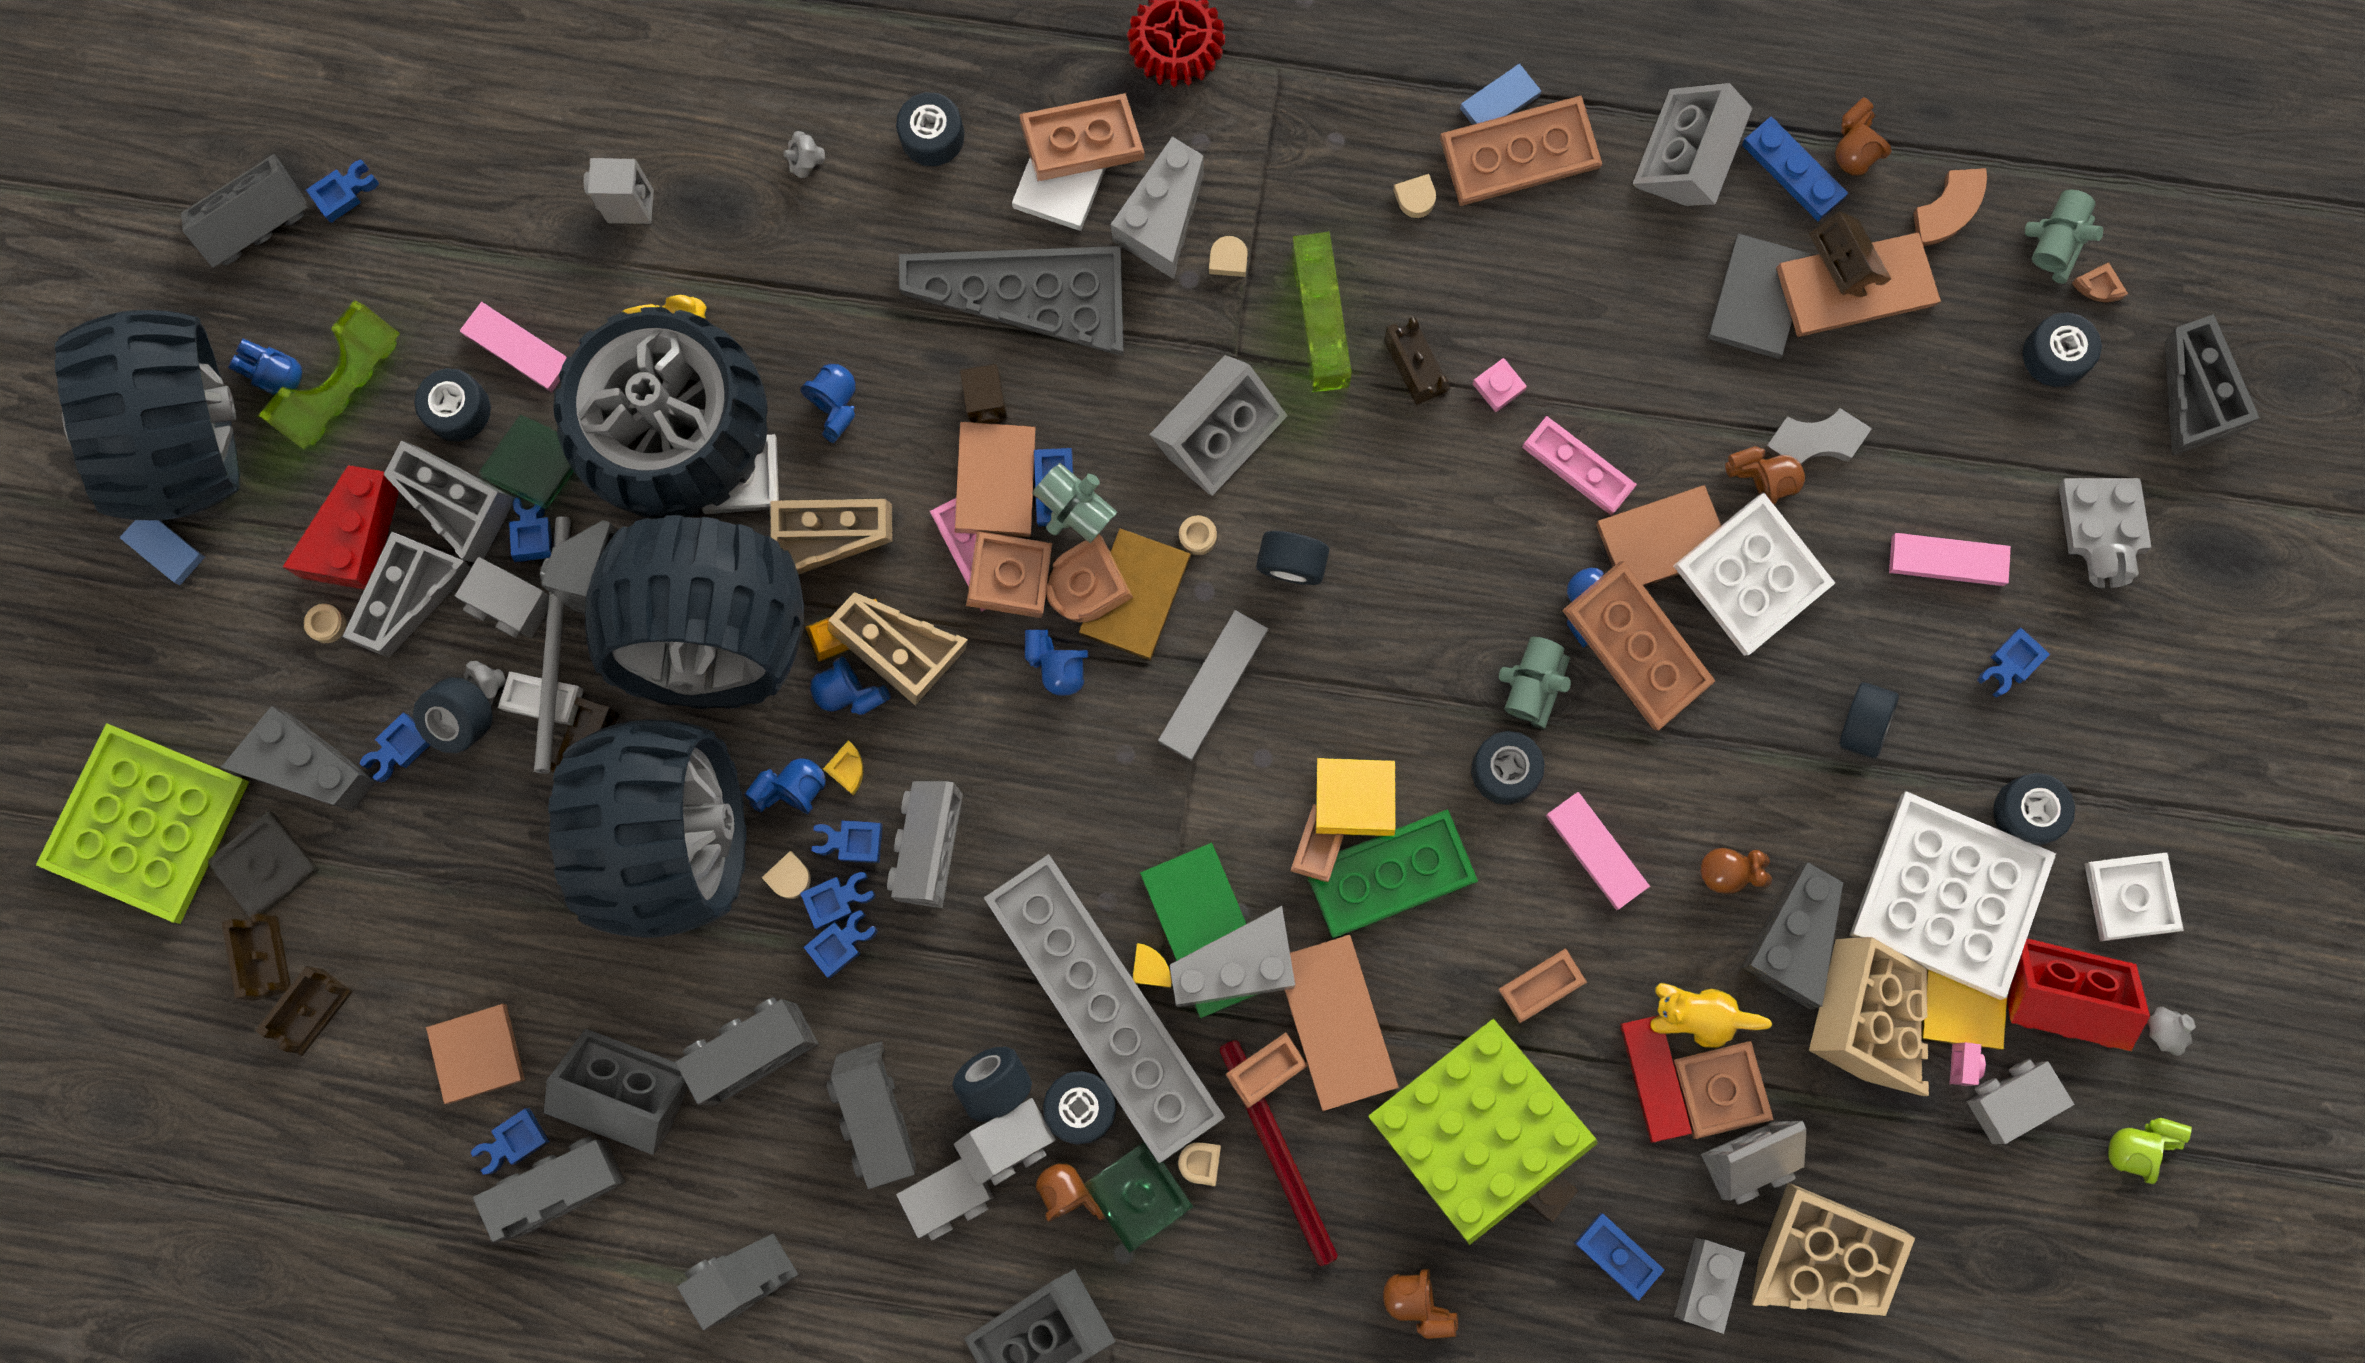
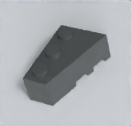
M773 1233L726 1257L723 1255L717 1259L714 1257L709 1261L706 1259L684 1273L688 1280L677 1286L704 1331L731 1321L799 1274Z

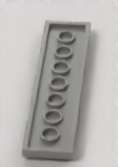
M1049 854L984 897L992 912L1103 1080L1107 1083L1158 1163L1164 1161L1225 1118Z

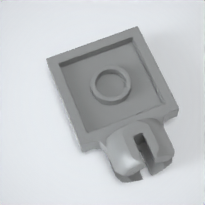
M2064 478L2059 484L2068 553L2084 557L2087 561L2089 580L2096 587L2105 588L2104 579L2109 577L2111 588L2132 583L2133 579L2139 574L2136 554H2146L2152 548L2141 479Z

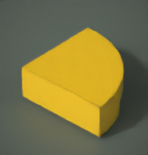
M848 740L823 770L854 796L862 782L863 762L856 747Z
M1137 943L1133 972L1134 982L1142 985L1172 988L1171 973L1164 958L1153 948Z

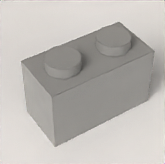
M590 158V170L584 174V190L591 197L596 209L601 212L607 223L651 224L654 189L636 159Z
M480 557L477 558L455 594V597L466 604L463 611L481 621H484L486 616L498 621L495 628L515 639L519 633L532 639L548 612L549 595Z
M2031 1059L2024 1060L2009 1069L2011 1076L2001 1082H1998L1997 1078H1993L1974 1089L1978 1095L1966 1102L1992 1144H2007L2075 1105L2048 1061L2033 1063Z
M1031 1098L1000 1118L996 1117L972 1130L955 1142L954 1146L977 1187L990 1179L995 1186L1014 1175L1016 1172L1013 1166L1023 1162L1027 1168L1047 1156L1044 1148L1056 1139L1033 1098Z
M962 1159L896 1194L917 1237L921 1238L928 1234L931 1241L953 1230L950 1222L964 1215L966 1220L969 1221L989 1210L986 1202L994 1198L987 1182L977 1187Z
M1695 1238L1674 1317L1724 1334L1745 1252L1708 1240Z

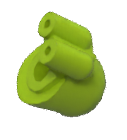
M2157 1118L2151 1120L2149 1124L2146 1123L2144 1131L2135 1128L2118 1130L2112 1136L2108 1146L2109 1160L2117 1170L2143 1176L2145 1183L2154 1185L2158 1179L2163 1150H2175L2176 1148L2182 1150L2185 1143H2188L2192 1128L2191 1126L2168 1119Z

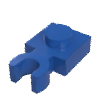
M358 160L351 164L345 176H342L336 169L306 189V191L325 218L331 223L361 203L356 195L360 191H372L379 185V182L372 174L365 179H360L361 175L367 172L369 168L362 160Z
M535 495V505L529 510L523 508L519 497L513 501V508L520 521L509 522L511 556L514 562L544 559L551 556V524L548 517L542 518L545 513V506L540 495Z
M2020 627L1990 657L1998 666H1993L1983 671L1977 681L1981 684L1989 679L1990 676L1997 678L1999 688L1992 694L1997 698L2011 688L2012 678L2017 683H2022L2050 654Z
M403 712L375 739L382 748L378 752H369L364 755L359 764L369 769L375 762L379 761L381 768L373 778L382 783L391 777L394 764L398 763L400 766L407 768L430 745L419 734L414 720Z
M842 821L841 832H836L825 824L815 825L814 831L816 833H826L828 835V842L824 846H812V851L818 855H828L834 850H839L838 859L840 861L879 863L883 825L875 822Z
M865 872L852 875L845 886H842L840 880L835 877L800 893L816 930L853 914L850 903L855 901L858 903H868L876 897L873 891L863 895L857 893L858 883L868 879Z
M859 910L851 914L847 921V927L843 930L834 922L804 946V949L827 978L833 977L861 954L854 946L858 941H869L877 934L878 930L874 926L870 927L866 932H858L857 923L866 916L863 911Z
M525 1108L491 1130L497 1141L477 1145L471 1151V1155L478 1157L486 1151L489 1152L492 1157L491 1163L484 1167L481 1172L483 1174H492L502 1167L504 1158L507 1157L511 1165H516L550 1141L531 1109Z

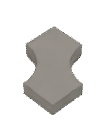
M1841 408L1828 419L1815 423L1800 422L1787 416L1765 447V451L1774 457L1780 455L1792 456L1801 465L1805 461L1819 456H1831L1849 462L1872 428Z

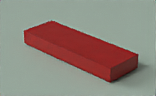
M1659 1015L1620 1024L1650 1142L1692 1134L1666 1034L1654 1032L1650 1026L1651 1021Z

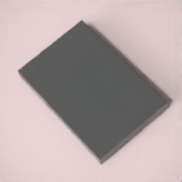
M1738 233L1733 244L1707 339L1780 359L1783 355L1792 318L1776 267L1783 262L1810 257V253Z

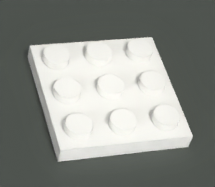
M1765 493L1758 495L1673 565L1744 656L1754 652L1835 584Z

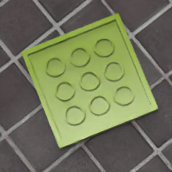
M106 723L36 866L163 919L181 924L249 781Z
M1494 1019L1369 1115L1375 1127L1469 1245L1598 1144L1593 1134Z

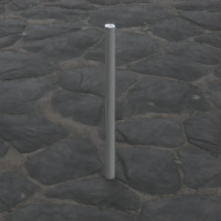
M556 518L553 548L570 539V518ZM550 592L534 772L550 773L564 613V603Z

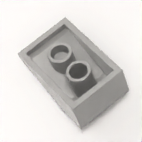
M1803 1121L1771 1122L1701 1154L1723 1200L1735 1199L1737 1204H1741L1759 1196L1757 1188L1768 1183H1772L1773 1188L1796 1179L1793 1172L1804 1168L1806 1127Z

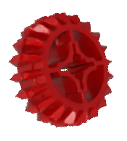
M1148 0V6L1139 4L1137 8L1138 16H1132L1130 20L1131 29L1127 32V38L1130 42L1128 46L1129 54L1131 57H1135L1134 64L1137 69L1144 68V75L1147 79L1156 74V81L1159 85L1165 79H1170L1171 85L1175 88L1178 80L1184 79V82L1189 87L1192 83V76H1196L1202 81L1205 77V70L1213 72L1216 67L1215 60L1222 58L1223 49L1221 47L1225 45V35L1222 33L1224 31V23L1222 19H1218L1216 7L1209 8L1208 0H1199L1197 2L1196 0ZM1185 20L1191 21L1196 25L1188 24ZM1176 29H1179L1180 39H1177V47L1174 48V39L1172 38L1176 37ZM1156 51L1165 52L1169 57L1163 56Z

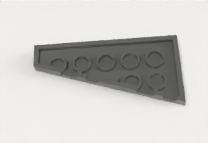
M1121 246L899 254V290L901 295L1124 357Z

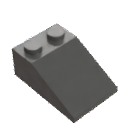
M1075 1269L1051 1281L964 1338L977 1363H1082L1116 1342Z

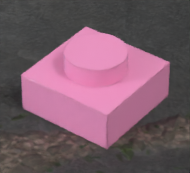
M1504 358L1475 378L1473 382L1474 387L1495 412L1525 392L1527 388L1526 384Z
M1966 1042L1952 1044L1950 1084L1961 1086L1979 1085V1078L1983 1077L1986 1066L1985 1057L1981 1054V1044Z

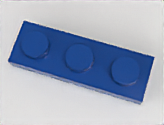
M1772 116L1744 139L1742 146L1818 222L1848 195V192Z

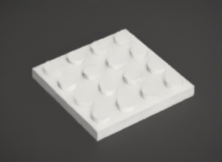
M1905 791L1900 796L1849 936L1853 938L1873 937L1928 970L1999 1000L2005 999L2056 853L2025 842L2018 837Z

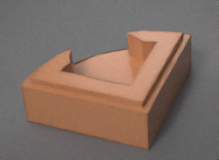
M2109 262L2076 278L2072 282L2073 286L2081 294L2099 302L2118 301L2128 294Z

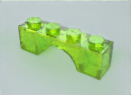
M1330 232L1293 236L1291 254L1296 287L1300 294L1304 316L1307 360L1312 392L1349 388L1352 371Z
M355 300L331 327V331L338 343L339 359L336 369L328 380L315 388L306 390H295L282 386L258 415L304 450L309 444L314 445L320 440L326 430L324 425L333 415L338 416L344 411L349 403L348 396L356 387H362L368 382L373 374L372 367L380 358L384 359L389 356L397 345L395 339L400 333L364 304Z

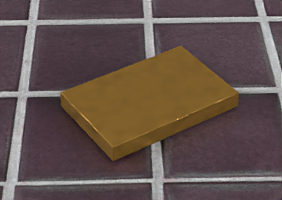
M1120 528L1110 553L1133 598L1098 619L1083 622L1079 634L1151 661L1191 554Z

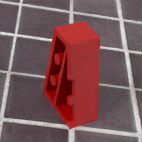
M348 465L283 565V568L301 579L365 590L385 547L399 494L398 489L384 475L385 472Z

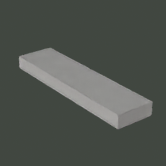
M1236 610L1233 612L1158 740L1160 744L1190 761L1194 759L1266 636L1268 628Z

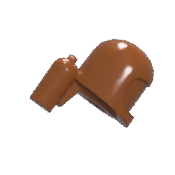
M1865 97L1860 99L1843 115L1841 133L1844 137L1835 149V158L1839 167L1846 173L1855 176L1865 174L1879 158L1886 159L1892 153L1889 143L1870 128L1875 117L1872 111L1874 106Z
M1757 446L1728 456L1729 462L1725 463L1727 475L1730 478L1734 476L1739 478L1753 477L1759 494L1765 493L1773 505L1777 503V499L1796 495L1803 488L1805 482L1803 467L1792 456L1780 455L1764 460L1765 449Z
M1716 848L1710 851L1701 863V876L1705 884L1711 890L1721 894H1732L1741 891L1750 882L1754 886L1767 888L1772 883L1771 875L1765 872L1770 859L1767 854L1759 850H1752L1748 856H1744L1732 849Z
M1058 1163L1048 1167L1038 1176L1036 1181V1191L1040 1194L1048 1210L1045 1214L1048 1222L1082 1205L1092 1215H1097L1099 1221L1112 1215L1116 1209L1102 1182L1089 1179L1087 1181L1088 1187H1085L1078 1172L1068 1164Z
M1421 1269L1420 1275L1400 1276V1274H1395L1388 1279L1384 1286L1383 1302L1386 1311L1391 1317L1401 1321H1420L1416 1325L1417 1333L1427 1339L1456 1337L1458 1315L1457 1313H1449L1448 1309L1434 1306L1430 1269Z

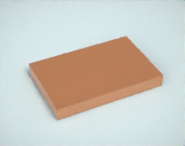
M1126 93L1020 114V125L1037 182L1144 160V149Z
M960 422L954 533L976 534L977 531L1014 537L1031 536L1035 427Z
M1703 485L1599 520L1596 526L1612 567L1620 561H1625L1645 587L1680 575L1673 565L1721 527L1707 489Z

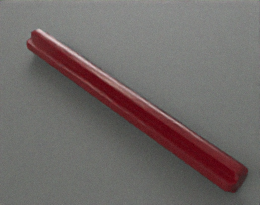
M1237 1040L1229 1041L1220 1046L1219 1051L1228 1071H1231L1247 1059ZM1263 1097L1251 1107H1246V1110L1319 1266L1328 1265L1334 1262L1338 1255L1267 1101Z

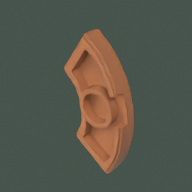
M1986 168L1949 171L1945 176V186L1941 196L1933 203L1915 209L1913 212L1916 233L1919 232L1923 247L1937 244L1954 236L1971 220L1981 205L1985 194L1987 182Z

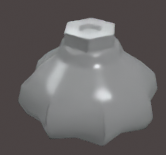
M796 131L788 142V150H784V157H787L790 172L800 178H804L811 173L814 166L823 164L825 151L823 148L816 146L811 136L806 135L804 132Z
M470 661L466 664V671L463 673L465 680L475 684L485 694L490 705L493 704L499 688L505 686L506 679L500 669L492 670L478 661Z
M2164 1007L2156 1008L2153 1015L2147 1021L2150 1028L2149 1037L2157 1043L2161 1051H2168L2175 1056L2182 1055L2186 1047L2192 1044L2191 1031L2196 1028L2193 1018L2186 1013L2181 1015L2177 1011H2171Z

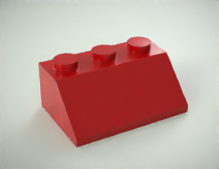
M2026 939L2007 994L2011 1023L2025 1028H2035L2060 1034L2067 1038H2077L2098 1043L2105 1047L2132 1051L2150 1017L2137 965Z

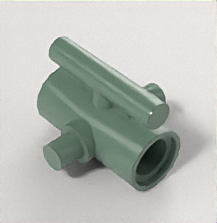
M2079 190L2063 191L2050 219H2042L2040 222H2028L2025 227L2026 236L2038 237L2040 240L2032 256L2033 263L2043 270L2054 272L2052 279L2061 284L2067 282L2083 245L2088 240L2100 241L2103 236V227L2093 225L2095 217L2091 214L2096 206L2095 200L2087 193Z
M1059 463L1048 472L1033 490L1032 494L1053 511L1051 513L1052 519L1046 525L1049 533L1059 535L1063 528L1071 526L1091 543L1118 513L1094 492L1100 484L1099 479L1095 475L1087 474L1081 481Z
M1530 637L1521 664L1515 665L1513 668H1501L1499 672L1500 681L1510 683L1512 686L1504 708L1507 713L1522 720L1530 721L1531 725L1536 728H1546L1558 691L1567 692L1571 686L1569 677L1564 676L1570 657L1563 654L1565 649L1561 645L1545 638Z

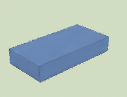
M1519 63L1461 103L1460 110L1470 123L1474 125L1517 113L1540 97L1541 90Z
M135 520L120 536V539L178 585H181L205 558L204 555L161 520Z

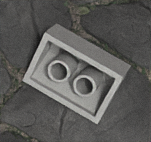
M1730 83L1670 89L1633 185L1638 189L1684 206L1716 204L1752 107Z
M1224 355L1149 435L1171 462L1203 490L1213 496L1288 415L1249 364Z
M913 781L911 791H905L901 812L906 814L904 829H898L894 844V851L899 852L897 868L891 867L887 882V890L892 891L891 897L896 901L943 908L963 798L962 792L954 782Z

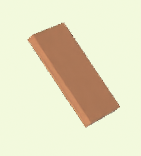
M1582 95L1444 132L1440 135V141L1460 206L1596 170L1602 166Z
M1919 232L1872 243L1891 280L1884 285L1868 284L1864 287L1868 294L1863 297H1857L1849 293L1846 295L1841 294L1820 254L1780 263L1776 270L1797 337L1929 308L1939 304L1941 300Z
M1625 561L1618 562L1562 610L1653 730H1660L1715 682L1714 678Z
M1347 935L1290 953L1295 987L1284 991L1322 1111L1399 1088L1351 936Z

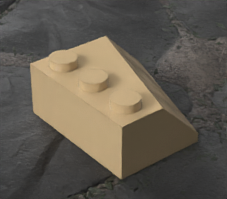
M1873 937L1836 939L1828 970L1823 1006L1819 1007L1809 1051L1864 1081L1921 1096H1929L1928 1081H1922V1059H1928V1044L1922 1043L1921 1021L1927 1018V968Z
M1788 1183L1759 1257L1751 1304L1755 1306L1774 1305L1787 1306L1794 1309L1812 1308L1833 1310L1834 1312L1886 1316L1915 1237L1893 1225Z

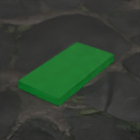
M1448 809L1395 830L1394 836H1378L1339 851L1329 882L1307 876L1332 940L1478 882Z
M1212 843L1140 872L1176 961L1246 925ZM1256 995L1195 1004L1202 1019Z

